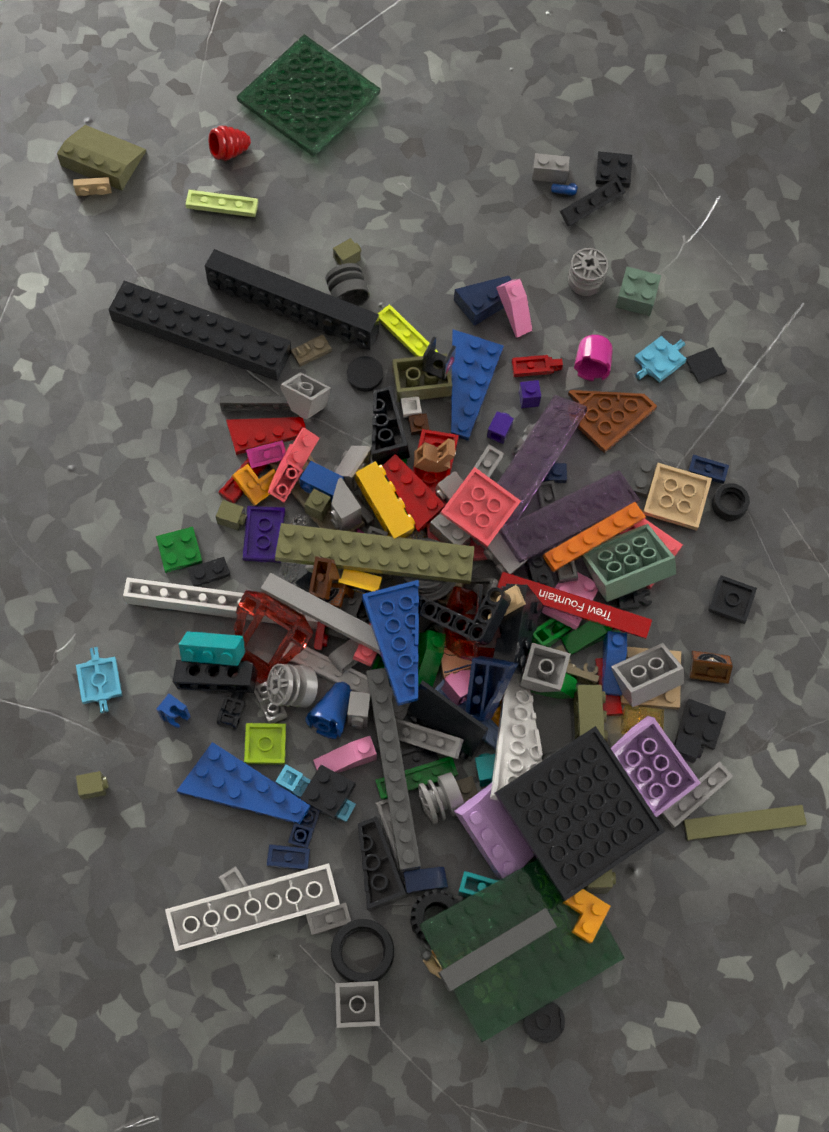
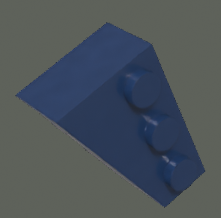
M485 656L472 658L465 711L481 722L492 719L519 663Z

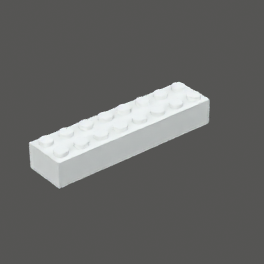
M328 863L165 909L174 949L178 951L340 905Z

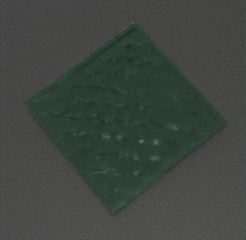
M304 34L236 97L239 103L314 157L381 93V88Z

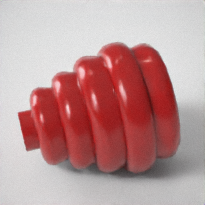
M220 125L210 131L208 143L210 152L215 159L228 161L247 151L251 144V139L244 131Z

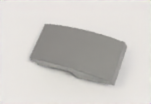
M267 681L255 686V696L268 723H276L288 717L283 706L273 705L267 695Z

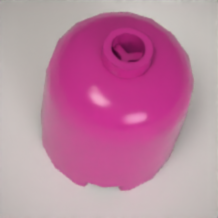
M589 335L581 340L574 364V369L577 370L579 377L594 381V378L604 380L609 376L613 354L611 342L601 335Z

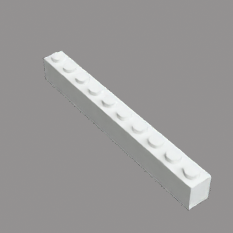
M134 578L126 579L123 593L126 604L317 629L318 621L269 596Z

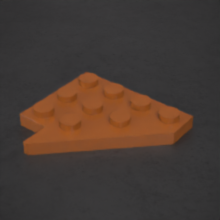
M570 390L568 396L577 405L566 413V417L605 454L655 411L657 405L645 394Z

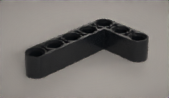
M498 587L491 588L487 592L474 620H471L418 594L420 602L418 615L485 646L492 641L510 605L511 597ZM501 595L500 600L496 602L498 596Z

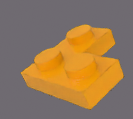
M247 464L234 473L232 477L253 506H255L270 495L268 490L276 471L272 469L259 479Z
M582 889L563 903L581 914L572 933L590 944L593 942L611 906Z

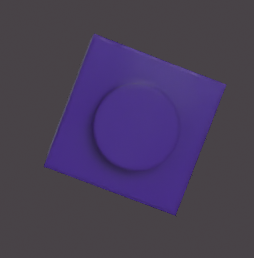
M539 380L520 382L518 393L521 408L539 407L541 401Z
M497 411L488 428L487 438L504 444L513 426L514 418L507 413Z

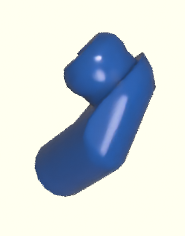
M570 183L569 185L552 184L551 187L552 193L570 196L575 195L578 189L575 183Z

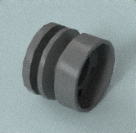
M345 263L332 268L325 276L331 296L356 306L363 305L370 297L367 284L364 281V275L358 264Z

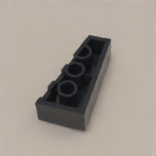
M392 386L374 390L373 432L371 440L372 461H376L379 466L385 464L395 454L401 460L410 458Z
M506 584L505 591L515 585L518 586L526 604L504 616V620L499 625L501 636L496 639L493 658L519 663L514 673L521 674L523 667L526 665V656L532 645V637L537 629L539 614L542 612L543 604L528 585Z
M375 816L358 823L367 910L371 912L406 898L408 894L380 819Z

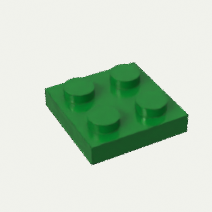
M193 526L156 536L165 573L203 563Z

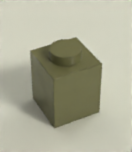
M349 238L333 248V258L339 265L345 263L355 264L361 260L362 250L358 243H354Z
M313 489L304 504L305 513L323 521L331 507V497Z
M222 500L215 517L217 524L239 531L240 526L245 524L247 515L243 506Z
M101 771L76 776L78 795L82 800L106 795V789L109 788L107 776L104 777Z

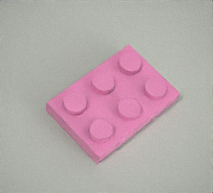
M578 572L577 581L558 582L555 587L556 589L593 600L598 592L594 581ZM545 606L542 610V613L577 630L582 621V618Z

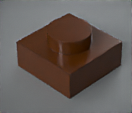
M427 413L408 416L411 435L421 434L422 429L430 430Z

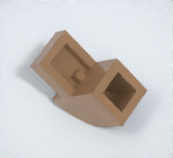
M448 438L439 447L425 442L414 451V467L427 472H442L449 469L450 460L456 454L455 441Z

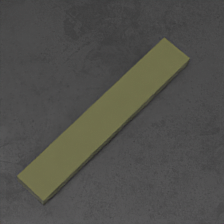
M803 805L683 820L687 841L807 825Z

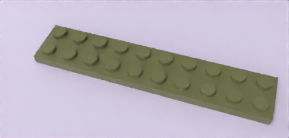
M281 523L275 561L314 565L315 556L333 559L336 567L339 569L470 584L475 546L400 537L394 539L392 536Z

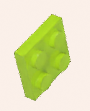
M246 723L244 763L285 765L286 724Z

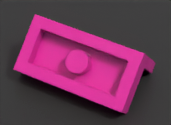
M283 440L245 450L251 468L281 461L286 453Z

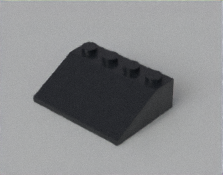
M423 680L418 687V700L411 702L407 709L408 720L413 724H419L423 727L463 739L458 757L464 761L467 759L471 762L485 743L488 728Z

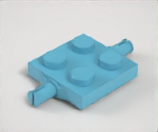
M660 336L635 355L634 360L642 368L635 374L636 378L641 380L644 376L649 375L660 383L686 363V358L678 351L685 346V342H682L680 339L676 344L672 345Z
M94 647V650L90 648L91 660L76 665L81 700L83 704L99 702L100 713H104V711L107 713L109 712L107 700L123 696L116 657L99 658L98 647Z

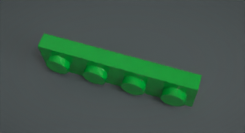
M446 757L404 771L408 792L418 789V784L422 782L425 786H428V780H432L434 784L438 783V776L449 772L454 777L458 776L452 757ZM384 777L376 779L375 782L381 800L387 799Z

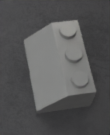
M664 643L611 666L622 695L632 708L684 684V668Z

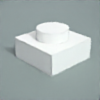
M419 397L401 398L403 418L409 415L422 414Z

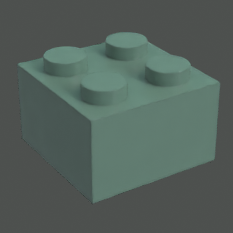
M626 267L616 307L650 316L661 275Z

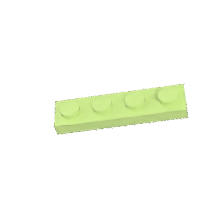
M189 190L185 205L188 209L255 217L258 199Z

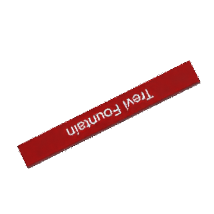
M502 572L497 586L501 589V586H506V584L528 585L542 602V606L644 639L647 638L652 619L506 572Z

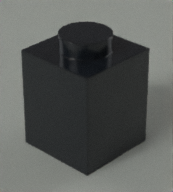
M679 732L676 736L674 746L684 760L694 763L697 758H701L704 747H701L703 740Z

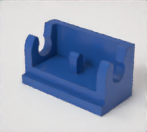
M168 694L156 708L161 720L167 721L176 728L180 727L174 721L176 717L180 716L186 721L191 717L187 706L171 694Z

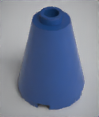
M345 682L335 683L306 715L305 722L310 728L312 725L317 728L316 733L332 739H336L338 735L341 737L348 713L350 691H352L350 685Z

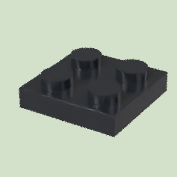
M598 151L595 184L605 185L618 177L623 187L630 188L632 155Z
M720 575L708 611L745 624L757 588Z
M688 699L676 736L679 732L696 737L703 740L701 746L714 750L726 712Z
M320 765L300 799L336 820L354 790L356 783Z

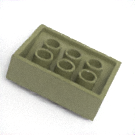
M84 125L64 141L57 152V156L62 167L89 178L109 177L112 187L123 190L146 153V149Z

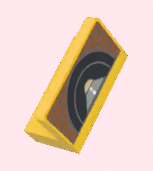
M344 569L338 584H346L352 590L365 594L379 590L382 577L361 571Z

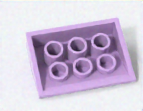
M645 717L611 747V750L656 817L700 784L698 778L654 717Z
M491 783L454 810V812L496 877L506 882L518 873L534 854L501 803L490 799Z

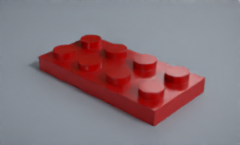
M422 429L418 448L425 442L439 447L449 438L455 441L456 450L459 435ZM454 458L450 460V468L442 472H427L414 467V465L412 471L436 494L435 488L437 484L451 474Z

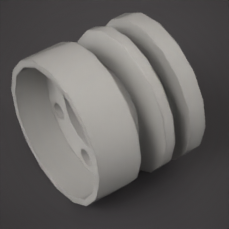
M584 248L578 250L573 255L568 273V284L576 294L592 296L602 289L608 270L606 256L594 248Z
M276 664L272 667L267 678V695L273 705L308 707L315 700L318 681L315 670L312 667L289 664Z
M451 772L438 776V787L434 785L432 780L427 781L429 790H427L423 782L418 784L420 803L424 813L433 825L438 823L436 813H438L442 821L446 820L445 810H448L452 817L457 816L454 810L463 805L464 801Z

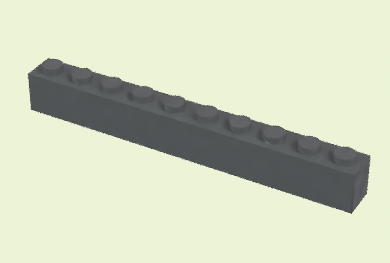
M385 668L367 670V682L371 695V706L399 872L404 873L406 871L418 870L421 868L388 675Z

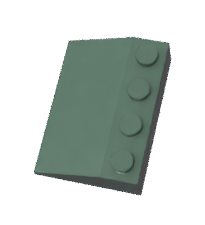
M649 524L615 536L581 556L597 589L607 602L676 574L675 556Z

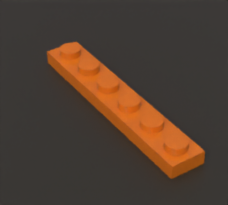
M633 502L548 551L542 557L551 570L555 572L644 520L646 516L637 503Z

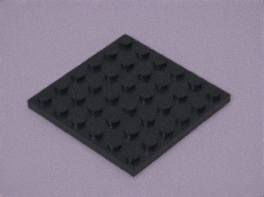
M596 726L494 792L563 901L568 900L665 832Z

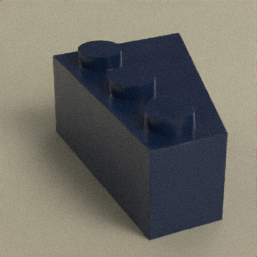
M505 276L457 288L454 291V301L475 326L504 308L496 287L512 279L510 276Z

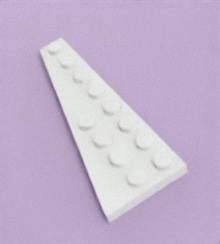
M525 666L521 674H513L502 697L490 799L497 801L499 800L494 792L542 762L543 753L539 730L536 727V713L533 710V696H531L530 689L520 687Z

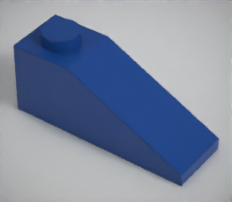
M608 631L603 639L602 691H605L606 695L622 696L611 666L626 660L627 633Z

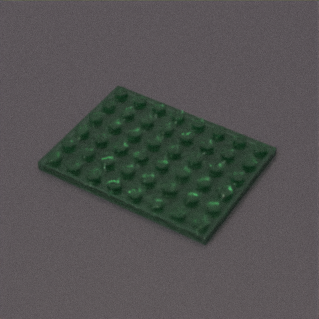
M537 860L419 924L442 969H445L545 908L555 922L556 928L454 989L481 1042L486 1041L625 959L604 920L593 942L590 944L572 933L581 914L563 903V899Z

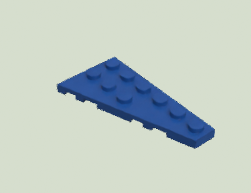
M452 329V346H456L455 362L452 365L451 434L459 435V438L469 441L504 346Z
M419 580L362 594V600L398 706L418 700Z
M213 742L177 789L178 794L194 796L198 799L213 801L221 805L248 810L297 824L301 823L311 808L309 804Z

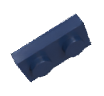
M693 455L688 472L712 478L711 481L724 484L729 465Z
M269 844L267 866L307 870L310 849Z

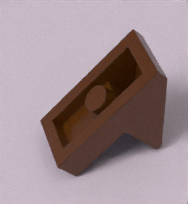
M315 556L309 589L310 594L329 599L332 580H339L340 578L333 559Z

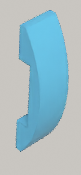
M285 764L275 782L298 798H301L311 780L303 776L301 772ZM347 800L337 819L347 822L356 804Z

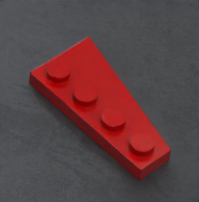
M302 417L226 420L236 455L246 453V449L283 440V442L295 440L301 429L306 428Z
M395 454L382 466L389 481L393 483L398 497L404 502L408 515L410 514L414 519L415 527L419 533L440 514L445 504Z

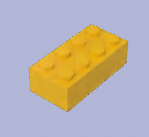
M375 461L355 472V481L383 530L388 532V536H392L395 539L397 537L407 538L412 535L415 521L410 514H406L404 510L406 507L402 499L396 497V489L393 483L386 480V472L383 466H378Z

